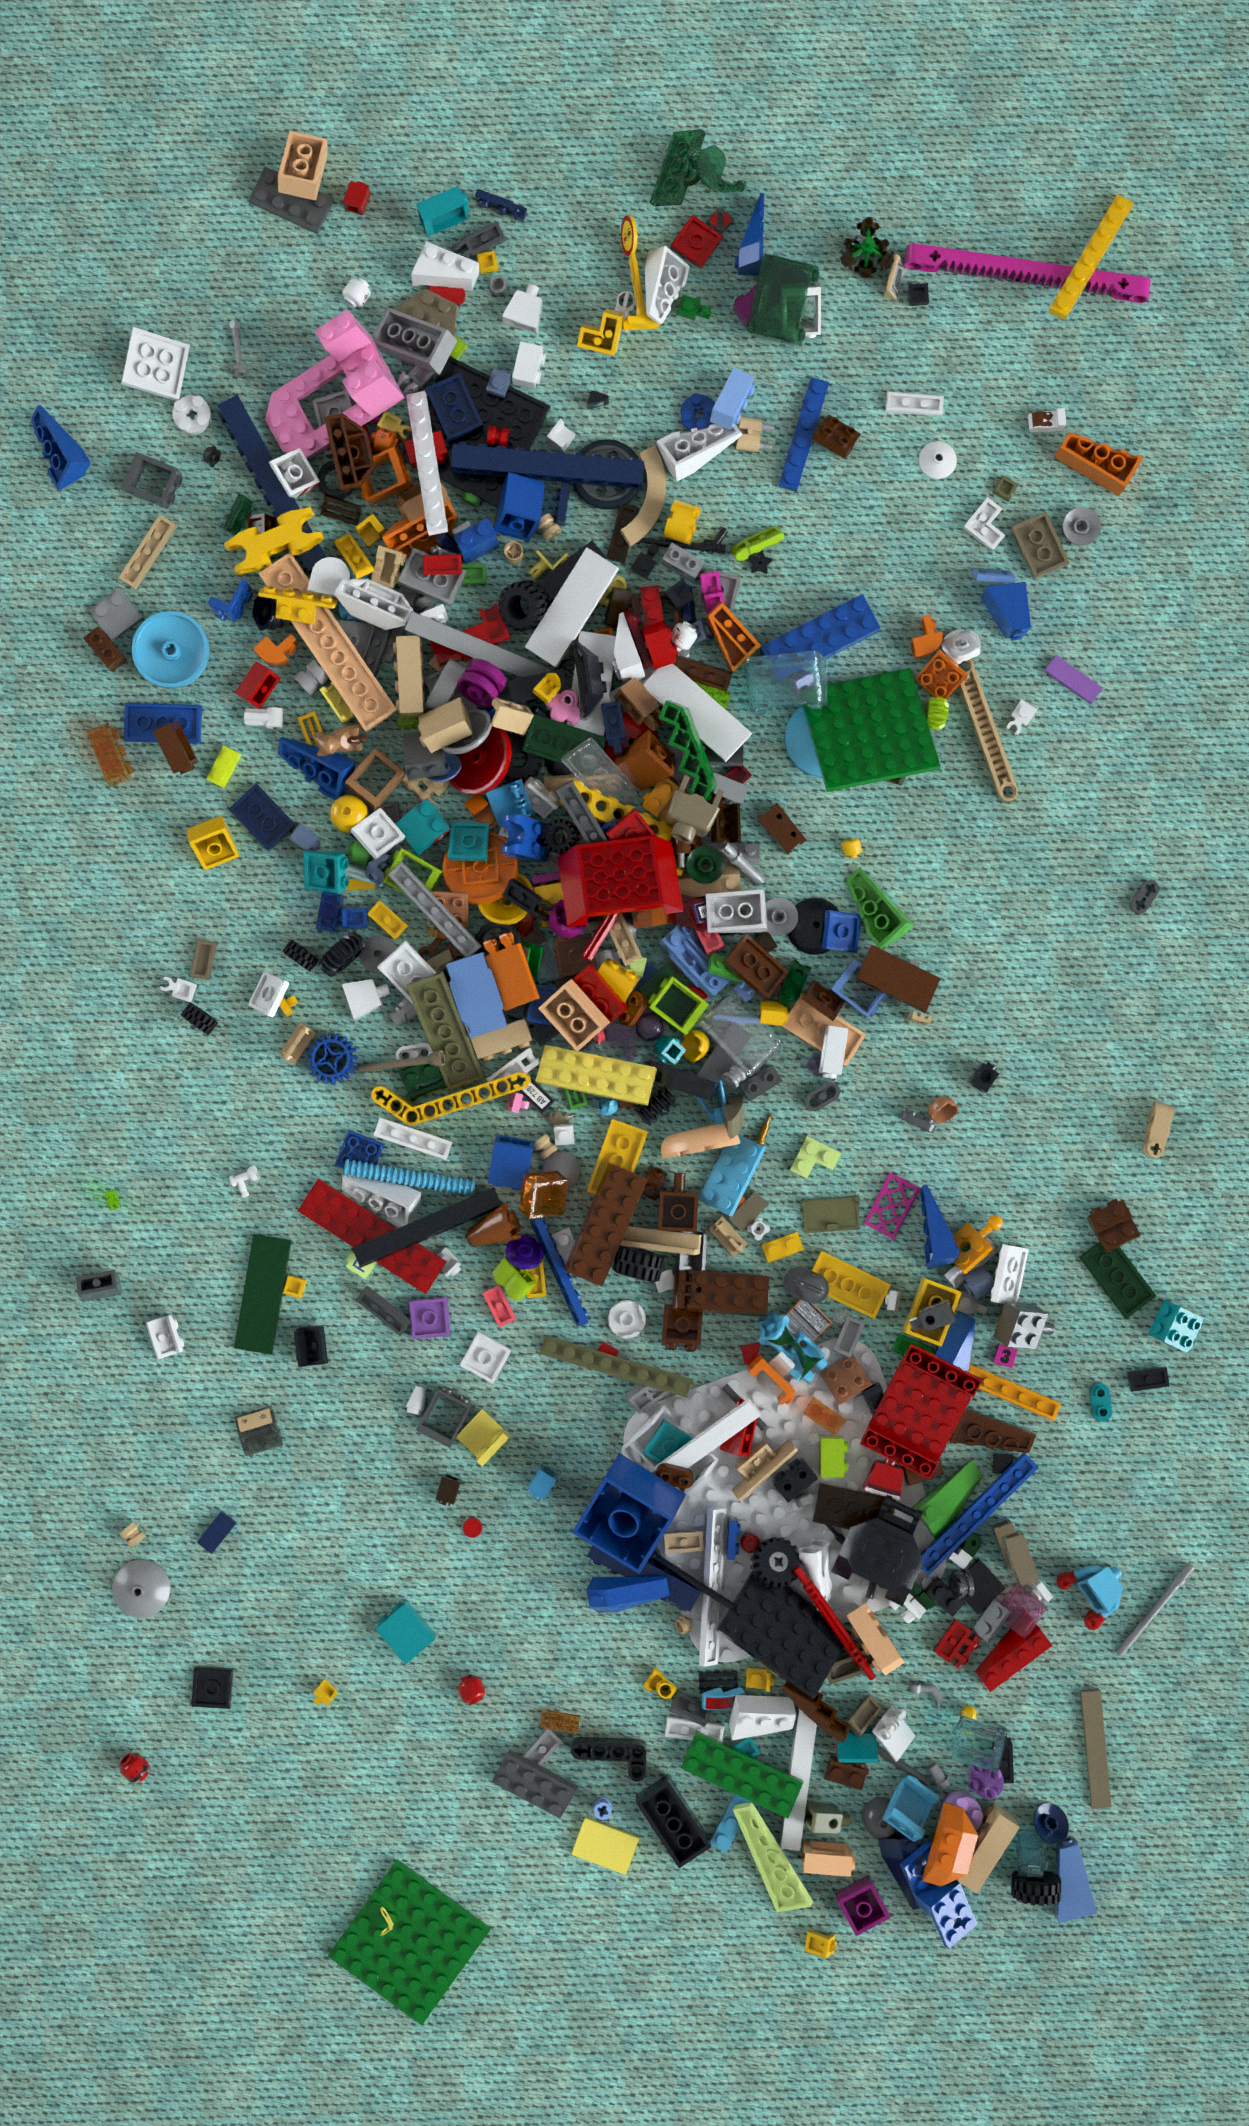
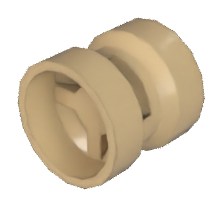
M550 513L541 517L537 526L538 530H542L546 541L561 532L560 526L553 522L554 518Z
M515 541L506 544L504 554L507 562L512 565L521 563L524 557L521 544Z
M547 1134L534 1143V1149L539 1151V1156L542 1160L558 1150L554 1144H551Z
M135 1521L119 1533L122 1539L128 1541L127 1545L131 1549L146 1537L143 1531H139Z

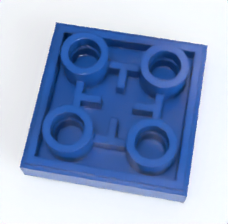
M348 1130L334 1165L344 1169L345 1160L347 1159L349 1161L355 1160V1162L361 1161V1163L367 1162V1164L373 1163V1165H376L385 1144Z

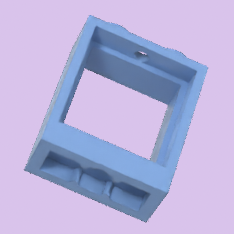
M853 959L829 991L842 999L864 1018H867L869 1015L872 1017L879 1009L877 1004L880 1000L884 1002L888 995L879 992L868 1008L864 1010L839 991L856 969L858 971L861 969L862 964Z

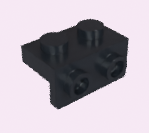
M324 1325L305 1326L294 1329L298 1367L327 1364L328 1356Z

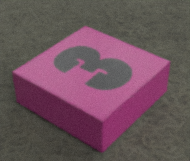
M998 1344L993 1363L1012 1368L1018 1350Z

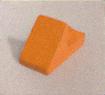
M482 795L473 796L464 803L478 823H489L490 831L498 826L492 808Z

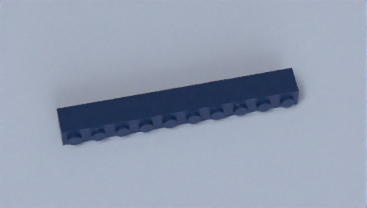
M238 394L219 404L218 407L221 412L218 415L223 424L227 422L230 427L227 429V432L232 440H237L239 445L236 448L241 457L245 455L248 460L245 462V465L250 473H255L257 478L254 481L259 490L263 488L266 493L263 498L268 506H273L275 511L272 514L277 521V517L286 512L300 509L294 497L288 496L271 468L269 462L273 458ZM304 522L302 532L313 533L308 522ZM318 543L309 551L299 554L302 559L299 564L304 573L308 571L311 576L314 565L319 560L326 558L320 544Z
M458 442V444H453L451 470L453 473L506 477L508 472L541 481L642 490L644 461H640L639 458H629V460L621 459L619 456L604 458L599 454L583 456L582 453L574 452L571 455L564 454L562 451L545 452L542 449L528 451L522 447L507 449L506 446L501 445L496 446V448L488 447L486 444L473 446L466 442Z

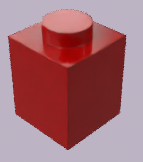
M350 181L343 200L345 210L364 215L371 195L369 187L365 183Z

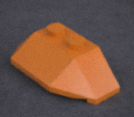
M449 501L444 504L448 527L447 533L451 536L458 516ZM425 515L411 522L405 517L396 522L382 536L388 548L401 551L403 554H406V558H409L413 548L429 553L433 545L439 544L436 540L438 538L436 534L430 536L428 534Z
M943 1802L922 1881L944 1886L968 1874L978 1834L962 1807Z

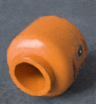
M380 428L377 432L372 433L370 443L373 444L375 452L381 453L391 447L398 449L400 439H398V435L395 432Z

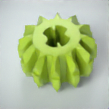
M931 697L926 704L925 716L928 726L932 730H941L946 723L949 711V704L946 699Z

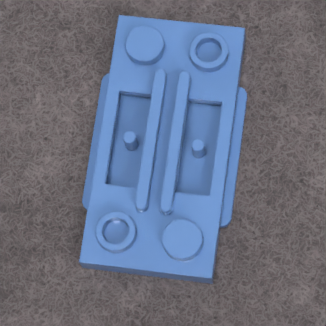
M686 919L659 942L661 946L664 945L668 949L669 957L696 987H700L710 999L731 981L707 972L709 956H707L693 926Z
M484 952L446 964L451 978L449 985L461 1021L465 1022L470 1038L508 1026L503 1013L504 1006Z

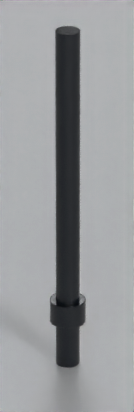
M653 1551L648 1560L660 1564L729 1610L734 1608L735 1603L660 1556L658 1551Z

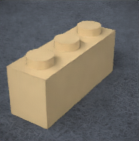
M521 1019L507 1024L508 1026L470 1038L478 1060L482 1059L483 1062L494 1059V1054L501 1053L502 1056L511 1053V1048L519 1046V1049L530 1046L529 1042L533 1041L526 1019Z

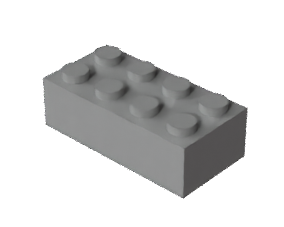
M391 308L387 309L372 338L380 352L438 375L443 370L457 343V340L447 329Z

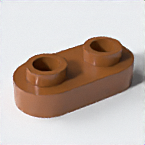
M635 991L629 996L625 1003L628 1009L619 1016V1022L622 1026L633 1027L637 1023L648 1004V998L645 993Z

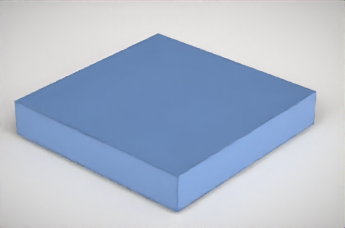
M972 569V577L976 581L1015 583L1016 576L1008 570Z

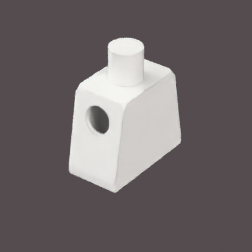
M529 284L526 292L520 290L515 292L503 313L504 324L536 335L538 334L543 303L542 298L537 297L539 291L537 286Z
M373 979L342 984L355 1020L383 1006L381 997L391 994L387 983L376 986Z

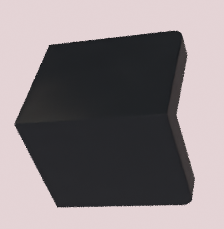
M681 579L665 592V598L676 612L694 599V595L686 587L684 579Z
M879 1382L872 1384L862 1391L871 1413L875 1412L874 1409L877 1408L883 1396V1389Z

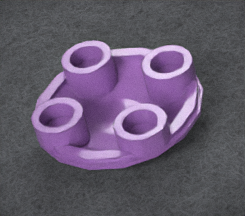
M984 1759L972 1763L969 1770V1789L976 1792L982 1798L990 1800L1000 1795L1004 1786V1779L999 1768L991 1761Z

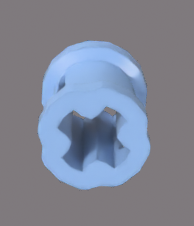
M607 1797L598 1798L594 1804V1814L598 1819L606 1820L611 1815L612 1805ZM603 1806H606V1809H603V1811H600V1808H602Z

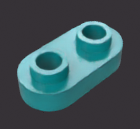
M1100 1382L1094 1383L1089 1389L1091 1412L1096 1420L1104 1422L1109 1420L1112 1415L1110 1391L1105 1384ZM1102 1389L1103 1394L1101 1396H1098V1390ZM1101 1409H1105L1104 1415H1100Z

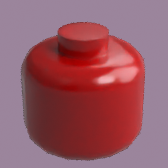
M747 1532L741 1537L740 1544L745 1552L752 1553L760 1544V1540L755 1533Z

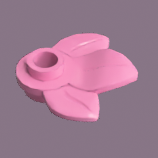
M565 690L561 694L557 693L546 704L552 708L550 717L553 720L563 722L567 719L575 726L580 719L581 710L577 705L578 695L573 690ZM566 696L571 698V703L566 702Z

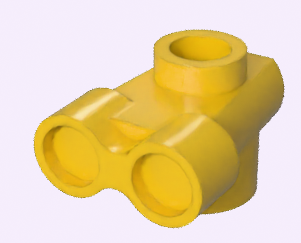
M655 1667L645 1681L643 1688L650 1692L652 1690L657 1692L661 1698L671 1699L677 1690V1686L662 1675L663 1672ZM668 1685L669 1688L667 1690L662 1689V1686Z

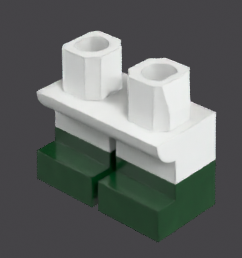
M914 1582L904 1602L907 1608L900 1616L907 1623H910L915 1618L919 1620L922 1614L935 1606L936 1603ZM890 1600L887 1601L894 1610L900 1606Z

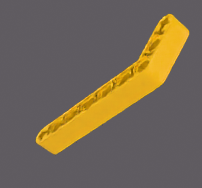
M517 1072L418 1106L413 1105L387 1086L375 1087L371 1092V1097L378 1105L405 1124L411 1126L525 1089L530 1085L531 1077L527 1072ZM525 1077L526 1081L523 1082V1086L521 1083L513 1085L512 1081ZM501 1081L507 1083L508 1088L505 1092L499 1089ZM483 1087H486L489 1090V1096L487 1098H484L481 1095V1089ZM384 1091L383 1095L385 1097L379 1098L380 1094L378 1092ZM465 1093L471 1096V1102L469 1104H466L463 1101V1095ZM447 1099L453 1102V1108L451 1110L445 1107V1101ZM395 1100H398L401 1103V1109L399 1111L395 1110L393 1107V1103ZM429 1105L435 1108L433 1116H430L426 1111ZM411 1111L415 1112L417 1115V1119L415 1122L409 1119V1113Z

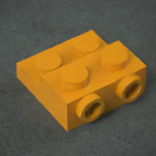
M671 776L655 784L654 786L656 787L653 791L650 792L648 790L642 798L644 803L641 806L654 816L660 817L663 821H665L675 790H678L680 787V783ZM685 788L684 793L689 794V790Z

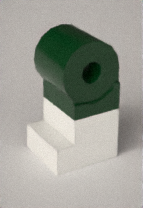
M973 1532L948 1558L964 1569L980 1549L982 1544L981 1538Z

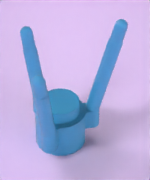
M719 1080L716 1091L720 1105L713 1108V1113L703 1099L696 1096L707 1112L710 1121L715 1120L716 1124L724 1123L722 1105H727L722 1080Z

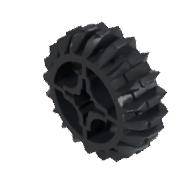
M356 932L345 935L322 956L319 962L321 970L329 977L336 976L362 953L366 947L364 939Z

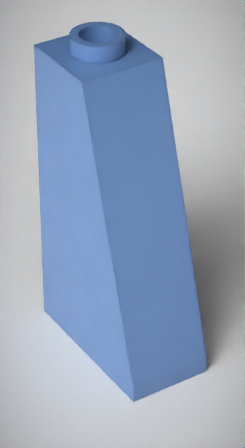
M1067 1837L1062 1842L1056 1844L1055 1874L1061 1877V1900L1055 1904L1054 1913L1059 1923L1097 1913L1079 1844L1075 1838Z

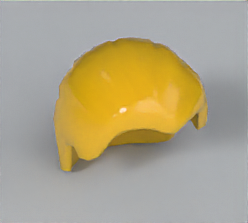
M697 1029L690 1030L687 1035H683L684 1041L681 1043V1046L686 1049L683 1056L692 1063L703 1058L710 1047L708 1037Z

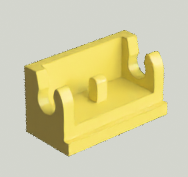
M332 682L329 687L319 689L343 724H346L355 717Z

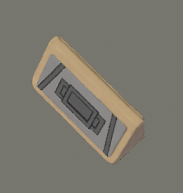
M895 254L884 292V298L892 300L898 299L905 271L904 261L898 254Z

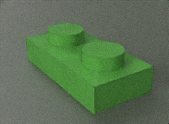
M716 953L709 955L708 973L741 984L744 982L723 963L726 959L725 956Z

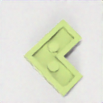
M806 1136L790 1171L807 1179L815 1162L833 1170L841 1153Z

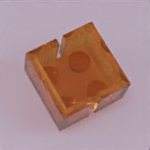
M559 1171L542 1172V1175L540 1173L523 1174L519 1210L529 1219L543 1218L545 1214L548 1217L564 1215L568 1179Z

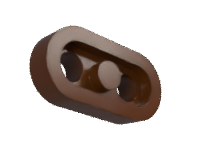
M662 1463L656 1468V1476L674 1487L687 1489L694 1483V1473L689 1468L669 1463Z

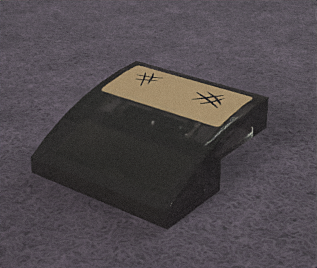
M272 1406L234 1417L245 1456L283 1445Z

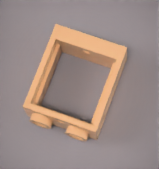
M802 1840L801 1863L804 1873L851 1877V1870H855V1857H853V1851L850 1850L849 1844Z

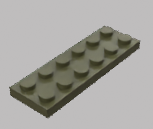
M443 971L406 984L432 1051L442 1050L444 1052L445 1064L439 1066L448 1091L483 1079L485 1075L465 1025L461 1021Z

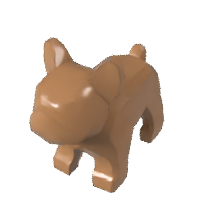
M360 723L339 727L332 734H325L324 732L313 734L314 738L318 740V756L334 754L336 750L341 752L360 751L363 749L362 743L368 741L367 734H359V730L363 729Z

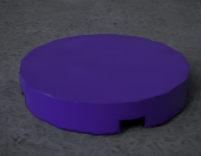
M522 1235L520 1239L508 1242L505 1251L506 1258L510 1264L517 1268L533 1269L542 1262L544 1256L542 1244L536 1242L537 1240L533 1237Z

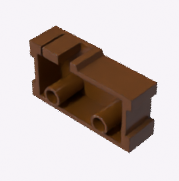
M775 803L766 814H761L757 818L771 837H775L788 855L792 853L791 850L797 845H802L806 842L805 837L778 803ZM777 815H782V818L778 819ZM791 833H796V836L792 837Z

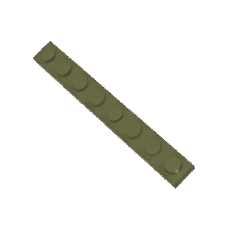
M545 1335L540 1352L542 1355L686 1398L689 1396L693 1382L691 1378Z

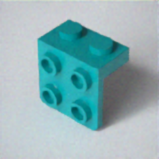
M1164 1300L1148 1335L1188 1353L1201 1328L1203 1318Z

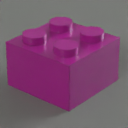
M870 1875L835 1893L837 1901L855 1936L890 1919L888 1909Z

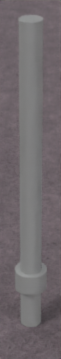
M1188 1563L1180 1574L1177 1573L1173 1578V1583L1116 1650L1119 1656L1122 1657L1177 1589L1180 1586L1183 1587L1187 1582V1577L1195 1569L1194 1566Z

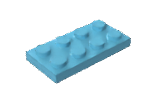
M739 1134L740 1144L723 1147L698 1198L699 1201L731 1217L766 1147Z

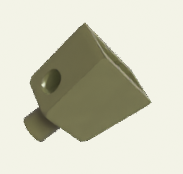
M807 1800L804 1823L811 1832L839 1834L841 1826H850V1814H842L836 1805Z

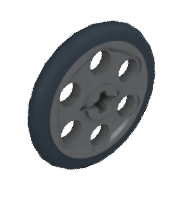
M611 439L591 442L579 452L583 456L599 454L604 458H608V454L614 452L621 459L638 458L629 446ZM572 483L575 491L583 501L595 508L604 510L616 509L629 503L639 491V489L625 488L622 493H618L614 490V487ZM602 487L606 490V494L598 496L595 492L596 489Z

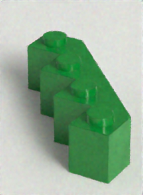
M666 700L659 719L675 725L668 744L685 752L678 770L695 778L689 794L696 793L703 796L710 803L717 783L689 708L672 700Z

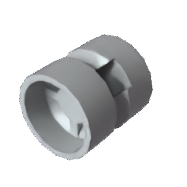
M312 660L306 666V672H299L294 676V679L311 696L317 691V685H324L329 680V677L317 662Z

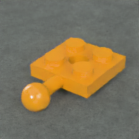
M997 1215L990 1216L987 1220V1225L979 1232L967 1222L953 1234L955 1245H958L959 1256H957L953 1263L965 1275L994 1250L984 1237L992 1230H999L1002 1227L1003 1221L1001 1217ZM965 1245H971L969 1251L962 1252V1248Z

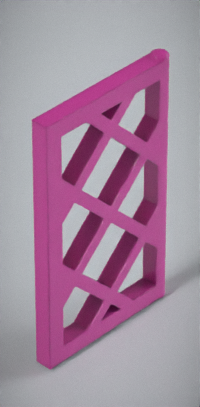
M889 1173L864 1224L894 1240L920 1187ZM891 1178L897 1180L899 1187L888 1190L887 1186ZM911 1187L915 1190L910 1199H906L904 1188ZM900 1190L904 1201L893 1204L890 1193ZM887 1194L890 1205L879 1208L878 1203L881 1197ZM905 1203L906 1209L903 1215L897 1218L894 1207ZM891 1208L895 1219L884 1222L881 1211ZM878 1212L881 1223L874 1225L869 1221L873 1213ZM896 1221L897 1226L893 1234L887 1232L885 1224Z

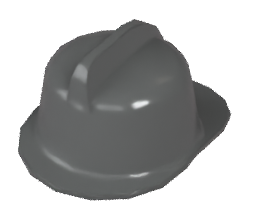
M794 1267L784 1277V1287L787 1292L805 1302L812 1304L820 1303L828 1295L829 1285L825 1277L807 1268Z

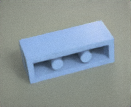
M733 368L712 409L710 422L729 430L732 429L734 423L738 424L742 414L740 411L741 409L745 410L748 403L747 397L752 396L755 385H753L755 376Z

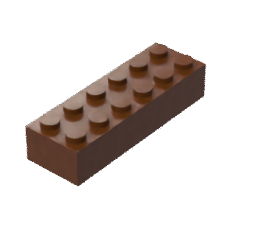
M608 1163L564 1267L566 1272L603 1287L647 1183V1178Z

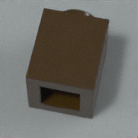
M443 1474L435 1499L445 1506L454 1505L462 1479Z

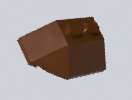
M344 413L324 417L341 491L361 487L375 469L367 431L349 419Z

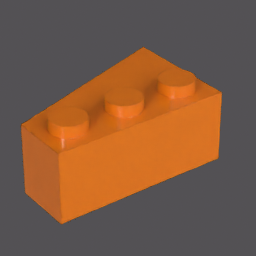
M719 602L705 615L730 672H734L761 646L723 602Z

